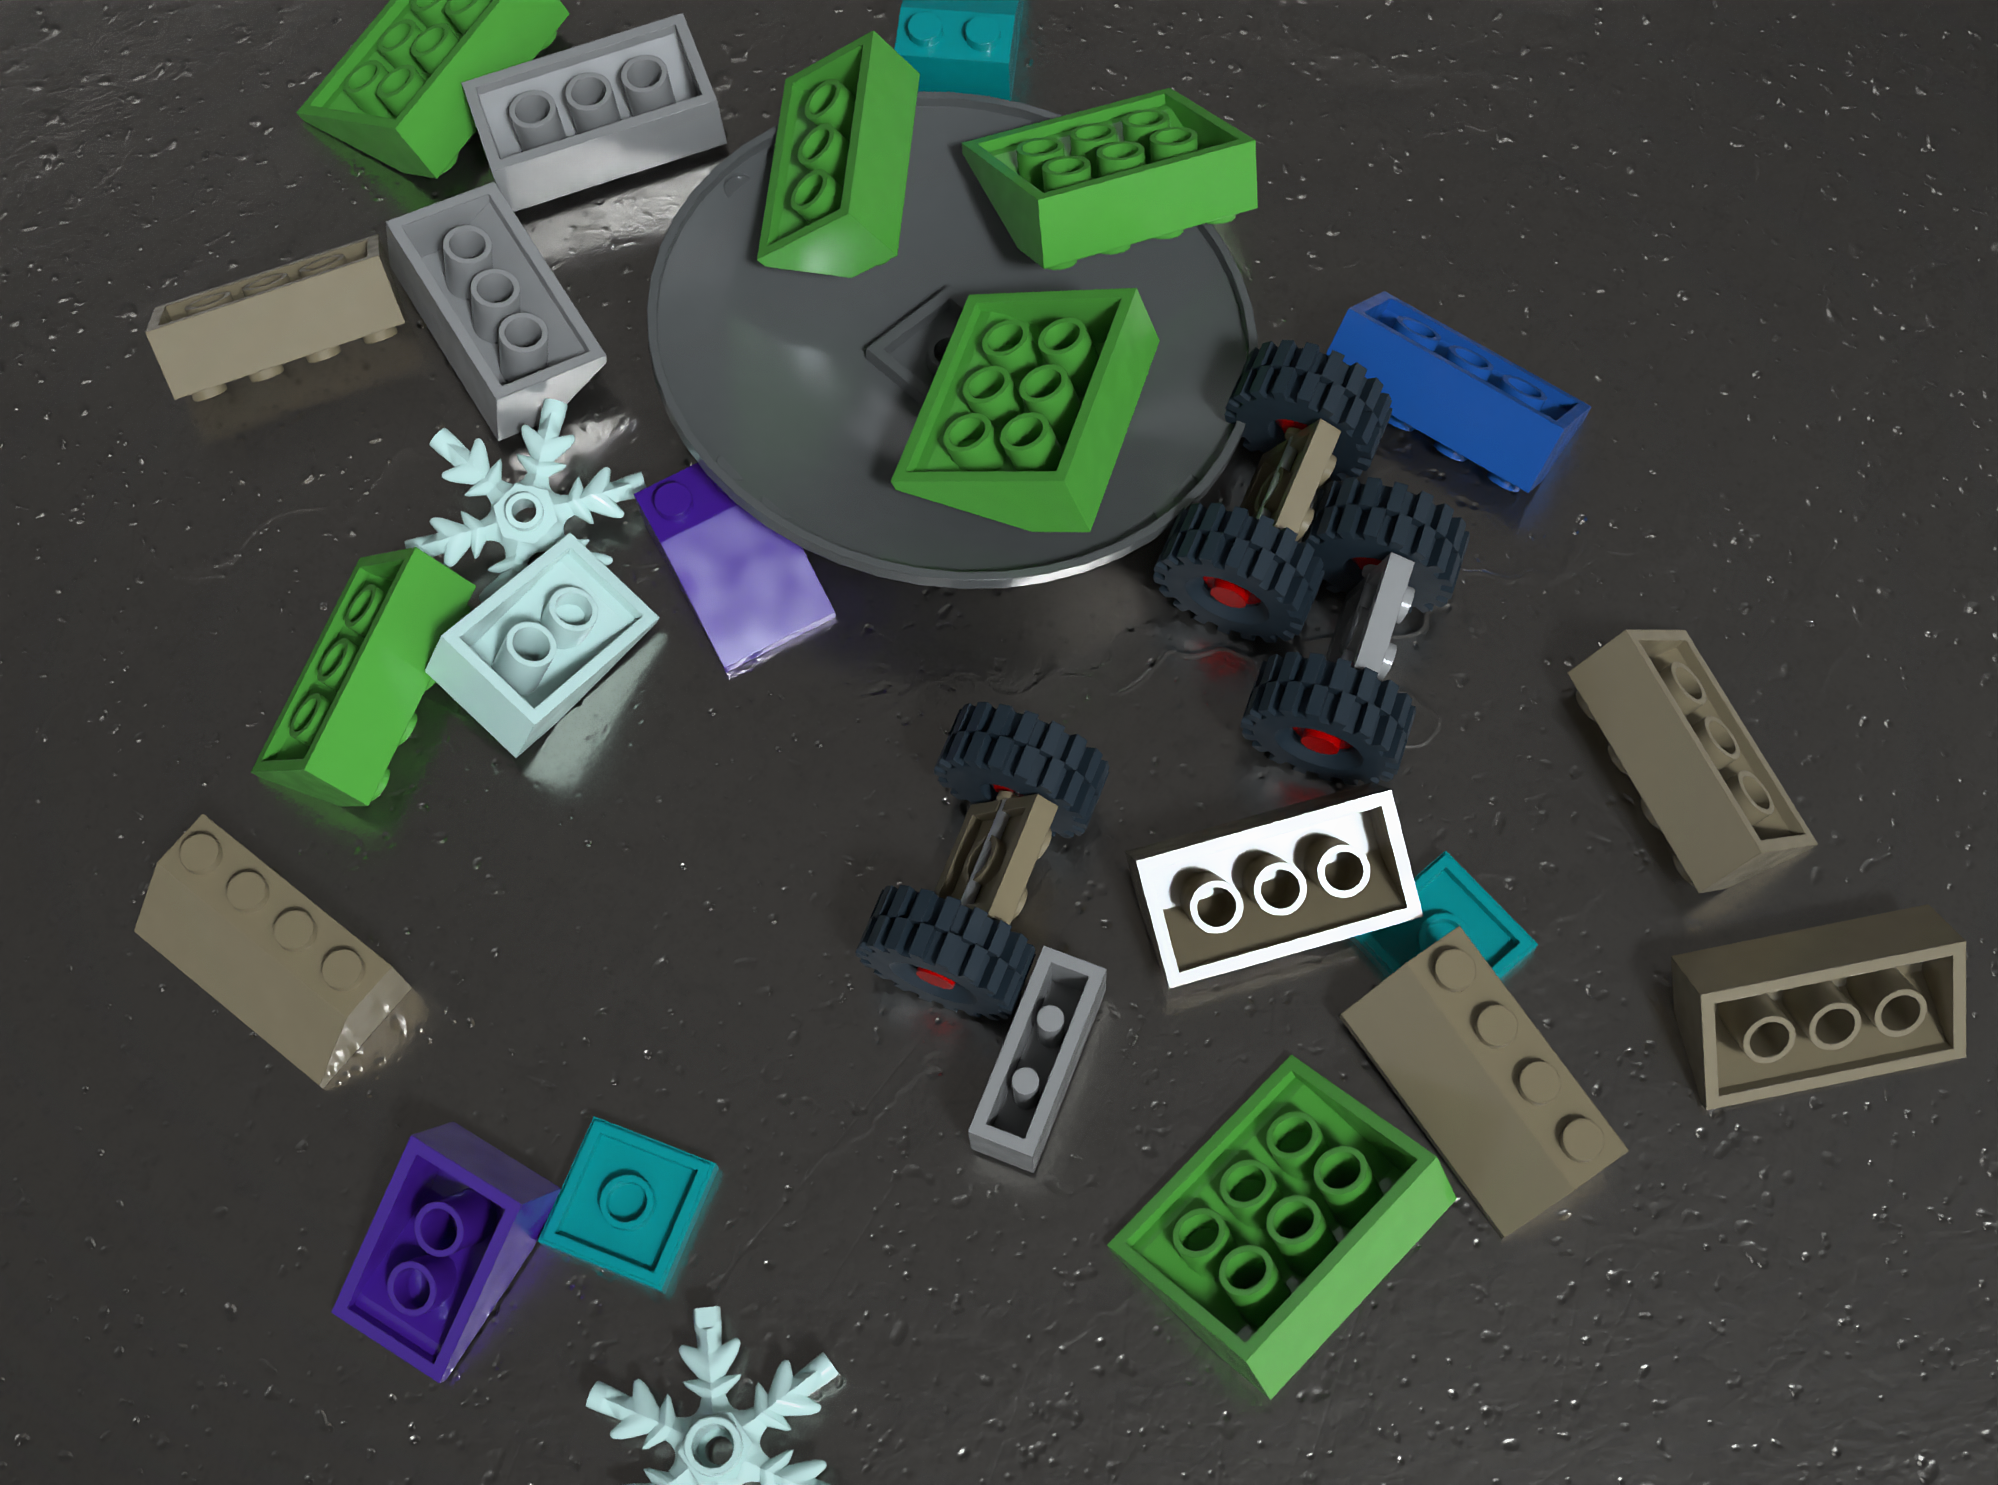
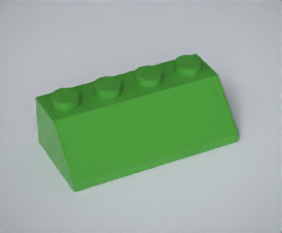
M874 30L785 79L757 260L765 267L853 278L898 256L920 73Z
M417 547L359 558L251 773L262 779L340 807L369 806L370 802L375 800L385 789L390 778L388 765L398 745H401L408 739L416 726L417 714L415 710L424 692L435 684V681L425 672V669L441 635L470 613V606L467 604L476 585Z

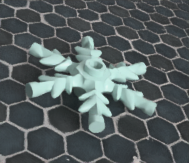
M544 399L538 431L526 424L521 428L522 437L530 457L517 454V459L527 471L524 479L518 483L512 484L501 480V459L490 468L487 450L480 438L475 439L470 451L447 428H443L436 433L430 441V446L454 466L444 471L442 478L450 482L473 485L464 496L487 495L491 503V510L482 520H478L467 512L461 511V518L464 524L445 518L433 517L429 522L438 533L404 541L406 549L417 547L432 558L444 554L443 565L451 568L462 558L470 546L472 554L476 559L480 555L486 541H496L502 544L505 549L506 559L488 568L487 571L499 573L500 575L486 586L479 595V600L484 602L529 566L527 563L535 553L546 552L564 538V524L570 517L576 515L589 524H594L590 511L612 518H622L624 511L617 505V502L635 499L634 494L646 488L642 472H638L610 482L611 469L604 467L591 479L584 489L578 476L568 495H560L553 492L549 485V477L567 467L565 464L554 461L572 446L575 437L574 435L559 436L568 405L559 400ZM536 508V515L531 521L519 522L515 519V516L521 510ZM586 538L578 539L584 546L590 541ZM591 552L605 566L613 562L611 556Z
M720 1306L693 1309L697 1348L685 1344L679 1347L682 1359L698 1378L683 1381L688 1389L701 1397L700 1406L694 1415L685 1418L676 1417L672 1400L668 1393L661 1407H659L651 1391L641 1379L634 1380L632 1397L601 1381H597L588 1396L586 1407L621 1421L611 1430V1438L627 1439L648 1434L642 1450L649 1449L666 1440L675 1451V1461L668 1472L652 1468L643 1469L652 1483L624 1485H743L747 1482H760V1485H831L816 1479L826 1468L825 1461L808 1460L788 1465L794 1449L786 1450L770 1459L761 1449L760 1439L767 1427L784 1431L792 1430L783 1416H804L818 1413L821 1405L808 1396L838 1376V1371L824 1352L811 1360L794 1376L790 1361L783 1360L776 1370L768 1394L758 1382L755 1387L754 1406L746 1410L735 1409L729 1403L726 1394L739 1381L741 1374L726 1375L739 1351L740 1340L736 1337L722 1345ZM720 1438L729 1439L733 1447L730 1459L724 1464H713L708 1455L711 1444Z

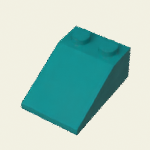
M903 0L900 8L894 50L920 73L918 92H956L984 95L1011 101L1024 0Z

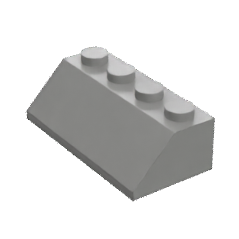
M683 13L461 82L494 180L513 212L727 144L716 96Z
M495 182L385 221L389 263L392 271L498 441L522 432L521 428L525 424L531 428L539 425L544 399H555L567 404L606 364L607 355Z

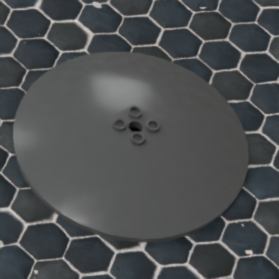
M918 92L898 256L853 278L765 267L757 260L778 125L743 144L720 162L696 186L674 216L660 245L651 274L647 303L648 350L657 389L666 413L682 442L705 473L736 504L766 527L798 546L826 559L878 577L917 585L957 589L1009 588L1045 583L1081 574L1120 559L1153 541L1174 525L1182 509L1186 508L1189 510L1192 504H1197L1208 493L1226 468L1243 434L1245 423L1238 420L1236 424L1226 422L1224 414L1227 409L1225 407L1250 352L1255 347L1258 348L1253 308L1241 272L1219 233L1212 224L1208 223L1184 229L1183 233L1175 238H1151L1131 244L1127 251L1119 254L1099 253L1077 260L1074 266L1067 269H1043L1017 248L962 152V143L1061 117L1062 115L1028 104L984 95L956 92ZM1119 288L1138 289L1160 342L1091 532H1031L895 490L891 479L940 365L936 356L945 353L969 294Z

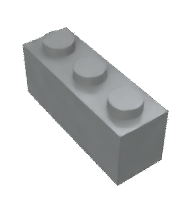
M1043 945L968 1130L971 1149L1026 1171L1035 1172L1106 992V968Z

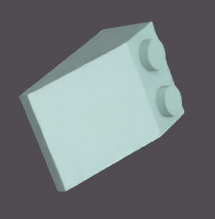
M568 533L441 635L425 672L517 758L552 728L657 623L660 617L574 535Z

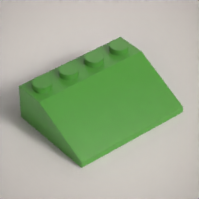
M390 0L296 113L303 121L403 173L438 179L441 174L453 167L458 159V152L470 137L478 131L461 82L533 60L541 50L547 48L554 41L557 35L556 30L570 13L560 0Z
M1171 88L962 143V152L1017 248L1043 269H1067L1074 266L1077 260L1099 253L1119 254L1127 251L1131 244L1151 238H1175L1180 236L1184 229L1204 223L1224 224L1234 220L1236 214L1258 208L1256 140Z
M1119 288L969 294L891 479L895 490L1031 532H1091L1160 342L1138 289Z
M1291 1054L1107 1246L1217 1355L1271 1400L1457 1198L1437 1156Z

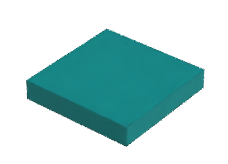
M1446 850L1414 878L1423 917L1349 938L1386 978L1458 926L1463 929L1500 980L1506 977L1535 951L1538 943Z
M594 1116L537 1242L542 1246L665 1294L719 1167L714 1162Z

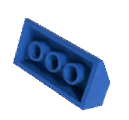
M1386 291L1348 309L1326 352L1327 355H1330L1332 350L1345 355L1344 363L1351 366L1358 362L1365 367L1367 372L1364 377L1367 379L1378 378L1384 385L1381 393H1388L1392 400L1389 407L1392 408V413L1388 423L1405 431L1411 432L1416 429L1435 440L1434 447L1439 452L1457 461L1464 462L1467 459L1488 470L1487 477L1493 483L1512 492H1519L1522 489L1529 493L1544 480L1592 407Z

